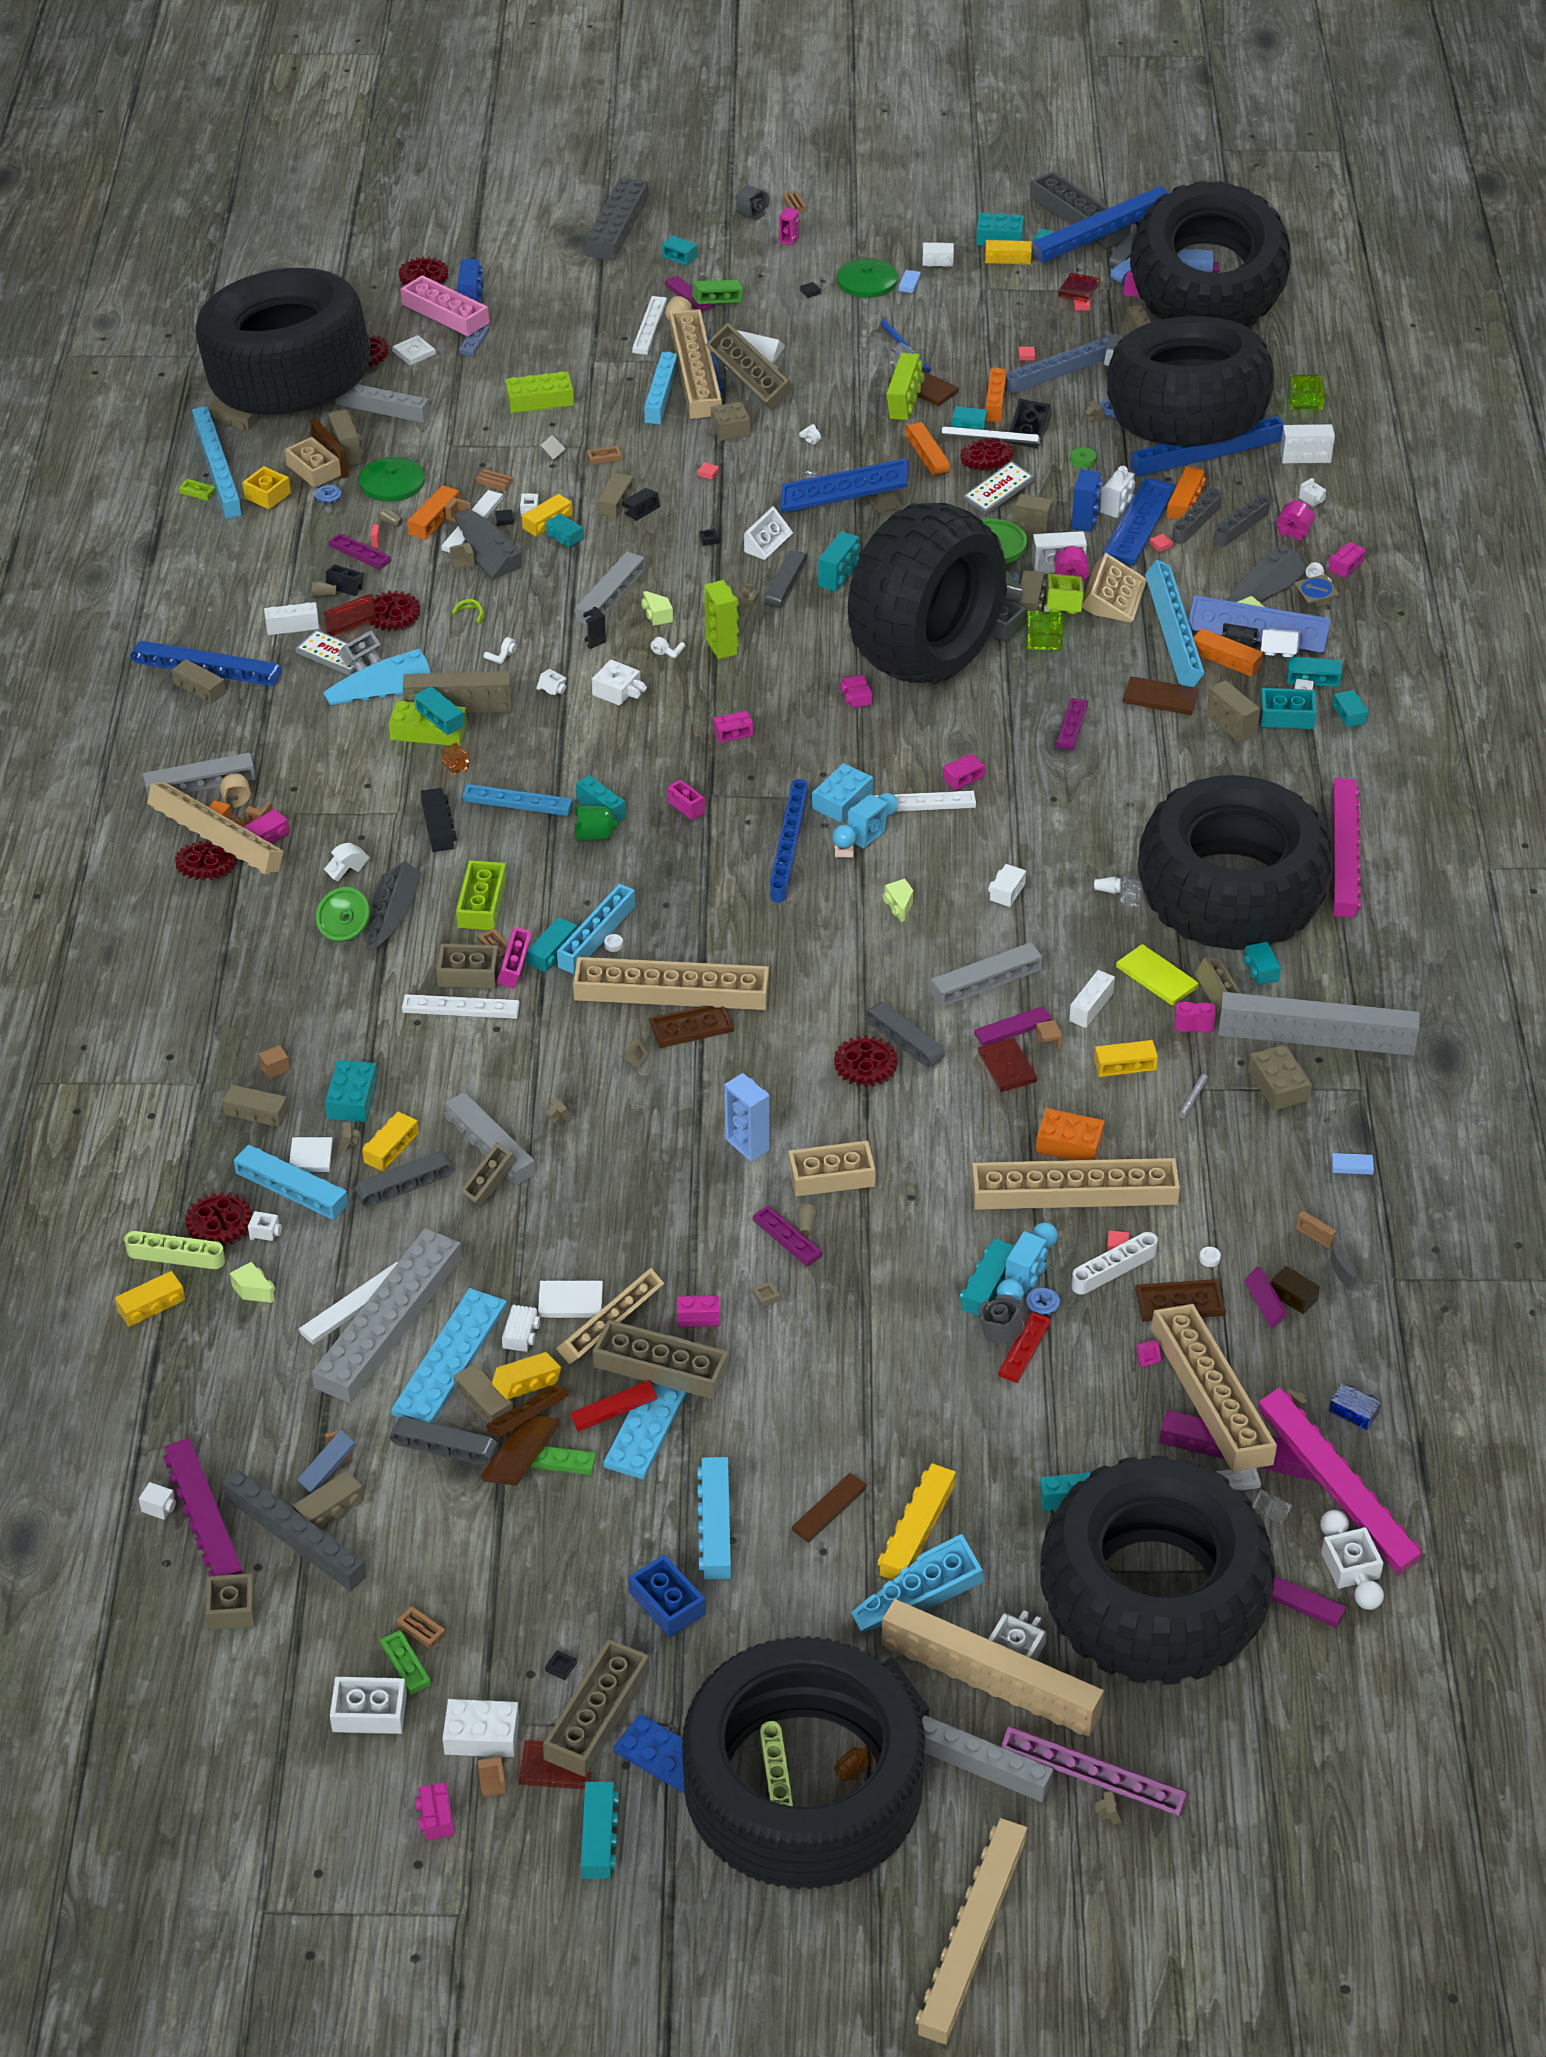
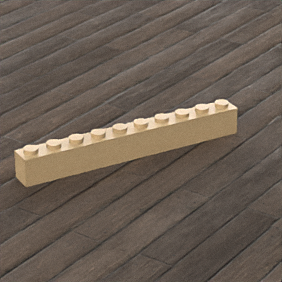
M151 783L147 804L154 807V810L163 812L166 817L173 818L180 825H185L190 831L200 834V837L212 841V844L224 848L225 852L234 854L237 859L246 861L249 866L258 868L263 874L279 872L283 850L168 783Z
M1000 1818L997 1827H992L989 1835L990 1845H985L981 1859L983 1863L981 1866L977 1865L973 1876L975 1883L973 1886L969 1885L965 1899L967 1903L965 1906L961 1905L957 1916L959 1923L957 1927L953 1926L949 1935L951 1943L949 1947L945 1946L943 1949L941 1968L936 1967L932 1979V1982H935L932 1989L928 1988L924 1998L926 2006L924 2010L920 2009L917 2014L915 2024L919 2025L918 2035L945 2045L947 2044L1025 1845L1027 1827Z

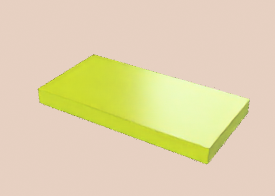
M1143 944L1116 962L1118 969L1172 1006L1199 987V982Z

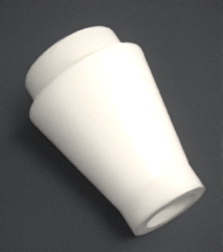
M1114 876L1095 879L1094 889L1112 894L1121 893L1122 878Z

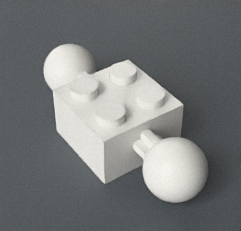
M1339 1510L1327 1511L1320 1521L1323 1533L1328 1536L1324 1537L1321 1554L1337 1588L1357 1585L1354 1594L1357 1604L1366 1610L1378 1608L1383 1602L1384 1592L1381 1586L1372 1580L1380 1579L1383 1561L1366 1527L1348 1531L1349 1520L1343 1512Z

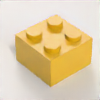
M265 466L242 482L244 498L269 510L291 494L289 477Z

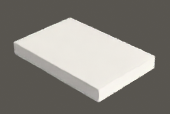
M540 1281L538 1317H593L602 1309L603 1281Z

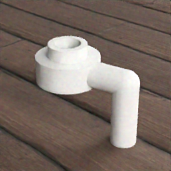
M814 424L799 433L800 437L805 438L812 445L821 440V435Z
M1313 562L1306 568L1308 578L1324 574V569L1319 563Z
M509 637L504 639L499 656L485 652L483 657L502 664L507 655L510 656L516 651L517 644H515V639Z
M656 637L651 642V649L655 654H667L672 658H677L686 647L681 642L672 650L669 648L668 642L662 637Z

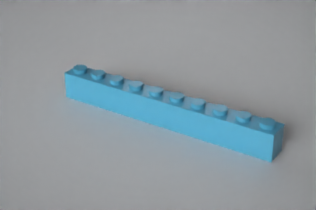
M208 406L192 409L194 426L224 517L226 519L241 516L239 497Z
M1155 560L1145 574L1178 682L1182 686L1194 688L1205 674L1171 567L1169 564Z

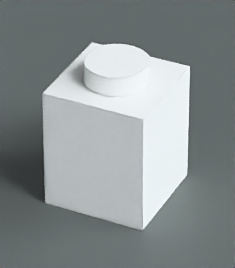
M151 1482L148 1483L139 1497L141 1512L164 1520L169 1513L173 1512L176 1506L173 1490Z

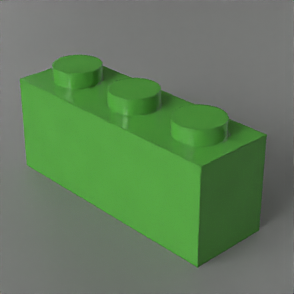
M738 280L694 281L692 296L697 304L741 302L743 288Z

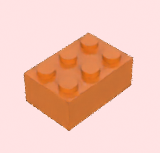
M1046 1108L1037 1134L1036 1153L1068 1160H1096L1103 1139L1105 1120Z

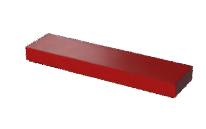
M1031 1312L1025 1323L1024 1331L1016 1339L999 1370L998 1376L1016 1383L1020 1381L1051 1324L1050 1318Z
M650 1380L573 1411L570 1415L577 1432L658 1398Z

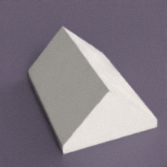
M737 330L772 364L785 348V345L780 340Z
M774 506L744 533V552L763 560L793 534Z

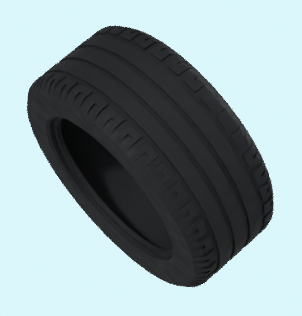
M795 1636V1638L786 1637V1639L782 1640L780 1638L775 1639V1641L769 1640L765 1644L759 1643L755 1647H748L746 1651H740L736 1656L730 1657L729 1661H724L720 1667L714 1670V1674H710L707 1680L702 1683L701 1688L698 1689L692 1700V1704L689 1706L682 1735L684 1793L688 1812L698 1834L701 1835L702 1840L709 1849H713V1853L723 1862H727L729 1867L736 1869L737 1872L745 1873L746 1877L754 1878L758 1882L765 1881L768 1885L774 1884L776 1887L786 1886L788 1889H791V1887L801 1889V1887H807V1889L815 1887L820 1889L822 1886L832 1887L834 1884H842L843 1881H852L854 1878L861 1877L863 1873H869L873 1868H877L880 1862H885L889 1856L894 1854L895 1849L900 1847L907 1834L911 1831L920 1809L923 1792L924 1726L918 1706L915 1704L909 1689L905 1688V1683L885 1663L878 1661L877 1657L870 1656L866 1651H860L858 1647H851L848 1643L842 1644L840 1641H831L828 1638L824 1640L820 1639V1637L811 1638V1636H806V1638H800V1636ZM795 1717H811L831 1721L853 1732L871 1750L877 1761V1766L867 1781L845 1798L820 1806L797 1807L773 1802L752 1791L736 1775L730 1765V1760L741 1743L753 1732L760 1729L765 1722H775Z

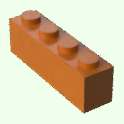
M991 368L986 401L987 421L1001 422L1007 369Z
M1185 467L1168 502L1167 517L1179 519L1197 502L1198 496H1201L1202 487L1206 485L1205 470Z
M442 485L417 512L408 519L409 534L426 540L446 519L445 505L453 497L460 499L459 490Z
M1203 628L1193 637L1200 657L1251 677L1262 666V651Z

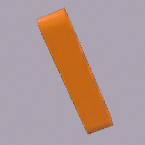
M918 422L906 425V436L933 476L949 473L950 464L924 424Z

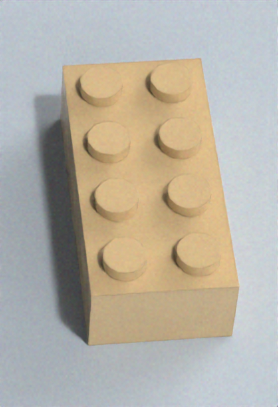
M868 1141L788 1151V1168L795 1197L875 1187L876 1170Z

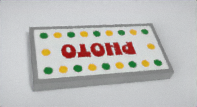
M1011 461L963 495V498L970 505L987 515L1033 482L1034 476Z
M315 630L295 648L297 654L349 676L357 672L354 665L347 667L338 654L347 642L319 630ZM368 657L363 658L365 664L369 661Z

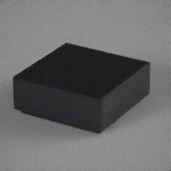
M814 282L800 286V291L807 298L821 294V289Z
M512 509L495 511L497 526L513 524Z
M715 529L699 531V537L703 546L719 543V537Z
M556 1650L545 1666V1671L562 1680H566L577 1664V1660Z

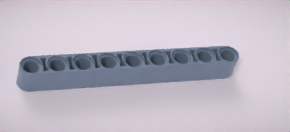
M1110 336L1008 372L1006 374V391L1015 393L1104 361Z

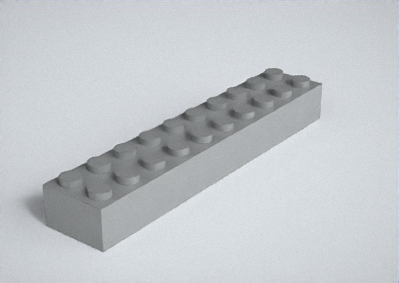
M1223 992L1218 1036L1414 1056L1419 1032L1420 1012Z
M425 1228L313 1369L314 1388L351 1403L462 1260L461 1243Z

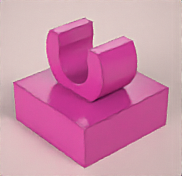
M1154 1339L1136 1345L1138 1363L1141 1367L1161 1362L1159 1342Z

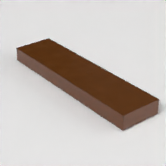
M555 1385L550 1386L486 1425L488 1432L497 1436L504 1435L568 1396L566 1389Z
M849 1473L792 1526V1531L809 1543L867 1489V1484Z

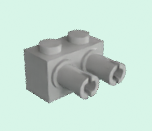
M372 630L347 643L338 652L346 666L354 665L357 671L367 667L363 661L365 657H368L372 664L382 661L377 653V649L381 644Z

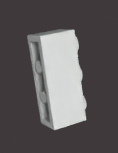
M316 602L264 608L268 635L319 629Z
M1097 970L1072 1002L1069 1021L1087 1028L1114 993L1115 977Z

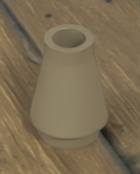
M382 506L378 511L377 517L382 522L399 527L403 522V519L389 506Z
M319 580L317 582L312 581L311 595H316V597L336 595V585Z
M810 1204L800 1205L797 1210L799 1232L803 1236L811 1235L817 1215L815 1207Z

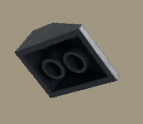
M1019 399L1009 432L1038 435L1041 443L1052 416L1051 405ZM1006 441L1007 443L1009 442L1011 444L1031 447L1035 449H1038L1040 445L1034 443Z

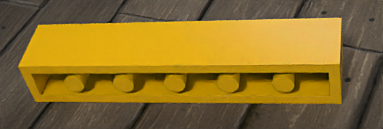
M932 1463L929 1470L923 1472L920 1487L916 1486L912 1502L907 1503L905 1507L904 1518L898 1520L894 1537H889L886 1546L887 1550L885 1553H881L879 1557L880 1576L893 1580L900 1575V1571L906 1566L909 1567L917 1560L916 1558L919 1557L955 1487V1471Z

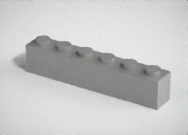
M356 384L348 392L335 399L336 405L422 423L430 415L429 399L360 384Z
M626 552L620 557L608 573L576 605L574 611L576 613V621L587 625L586 619L591 616L583 618V614L595 606L605 615L645 571L644 557L630 552Z
M250 752L142 773L147 797L151 783L166 782L183 793H190L220 787L222 779L234 773L243 775L247 781L256 780Z
M1031 942L932 978L930 993L941 1007L1040 971L1042 968V955Z
M465 1092L445 1102L446 1112L444 1114L446 1119L452 1122L461 1134L468 1137L469 1142L472 1145H476L484 1157L487 1156L496 1142L514 1154L517 1161L505 1175L507 1180H511L515 1185H518L536 1174L535 1161Z
M923 1716L922 1723L925 1733L926 1754L1043 1803L1052 1785L1054 1769L933 1718Z

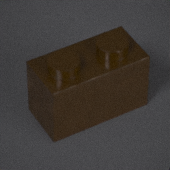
M1287 1266L1271 1280V1285L1280 1301L1303 1315L1318 1300L1320 1286Z

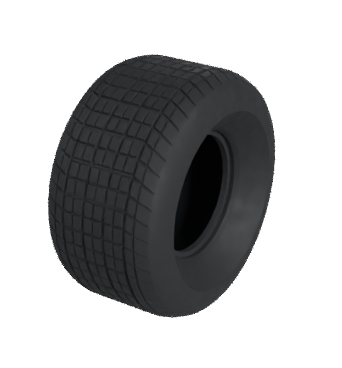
M283 268L257 273L237 280L222 288L208 299L201 308L196 322V338L211 390L227 406L246 413L260 415L288 414L326 404L352 389L364 376L370 361V343L361 302L356 291L342 277L320 269Z

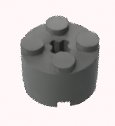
M748 185L736 193L735 199L737 200L736 208L738 214L756 220L765 215L766 212L764 210L769 206V195L767 192Z
M1007 1295L995 1296L996 1299L990 1302L989 1299L980 1306L978 1312L985 1339L1007 1345L1015 1343L1016 1338L1022 1334L1025 1328L1021 1308L1017 1300Z

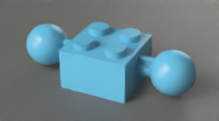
M883 793L878 797L870 794L854 807H851L847 814L848 825H840L833 832L832 839L834 844L844 849L851 847L853 844L862 848L868 846L885 833L887 816L893 815L898 809L897 798L891 793Z
M1046 1222L1039 1223L1033 1228L1032 1234L1025 1231L1022 1233L1006 1259L1005 1280L998 1285L997 1296H1011L1019 1303L1023 1298V1294L1028 1295L1031 1288L1036 1287L1039 1275L1044 1274L1047 1267L1045 1259L1048 1254V1248L1054 1246L1058 1239V1232L1052 1224Z

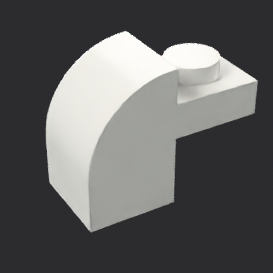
M344 843L337 846L331 852L334 857L324 870L334 880L339 881L349 867L359 872L370 857L360 847L352 843Z

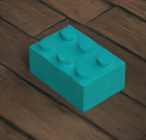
M979 213L976 245H986V240L1022 241L1024 216L1018 214Z
M841 531L818 559V586L836 592L840 586L844 585L845 580L851 576L859 560L861 545L859 544L858 536Z
M1261 689V727L1315 728L1317 714L1315 690Z
M337 1060L325 1100L327 1119L367 1121L378 1081L376 1063Z

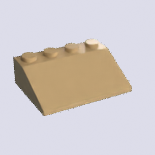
M1104 553L1093 568L1083 596L1082 608L1096 616L1132 623L1147 579L1109 554Z

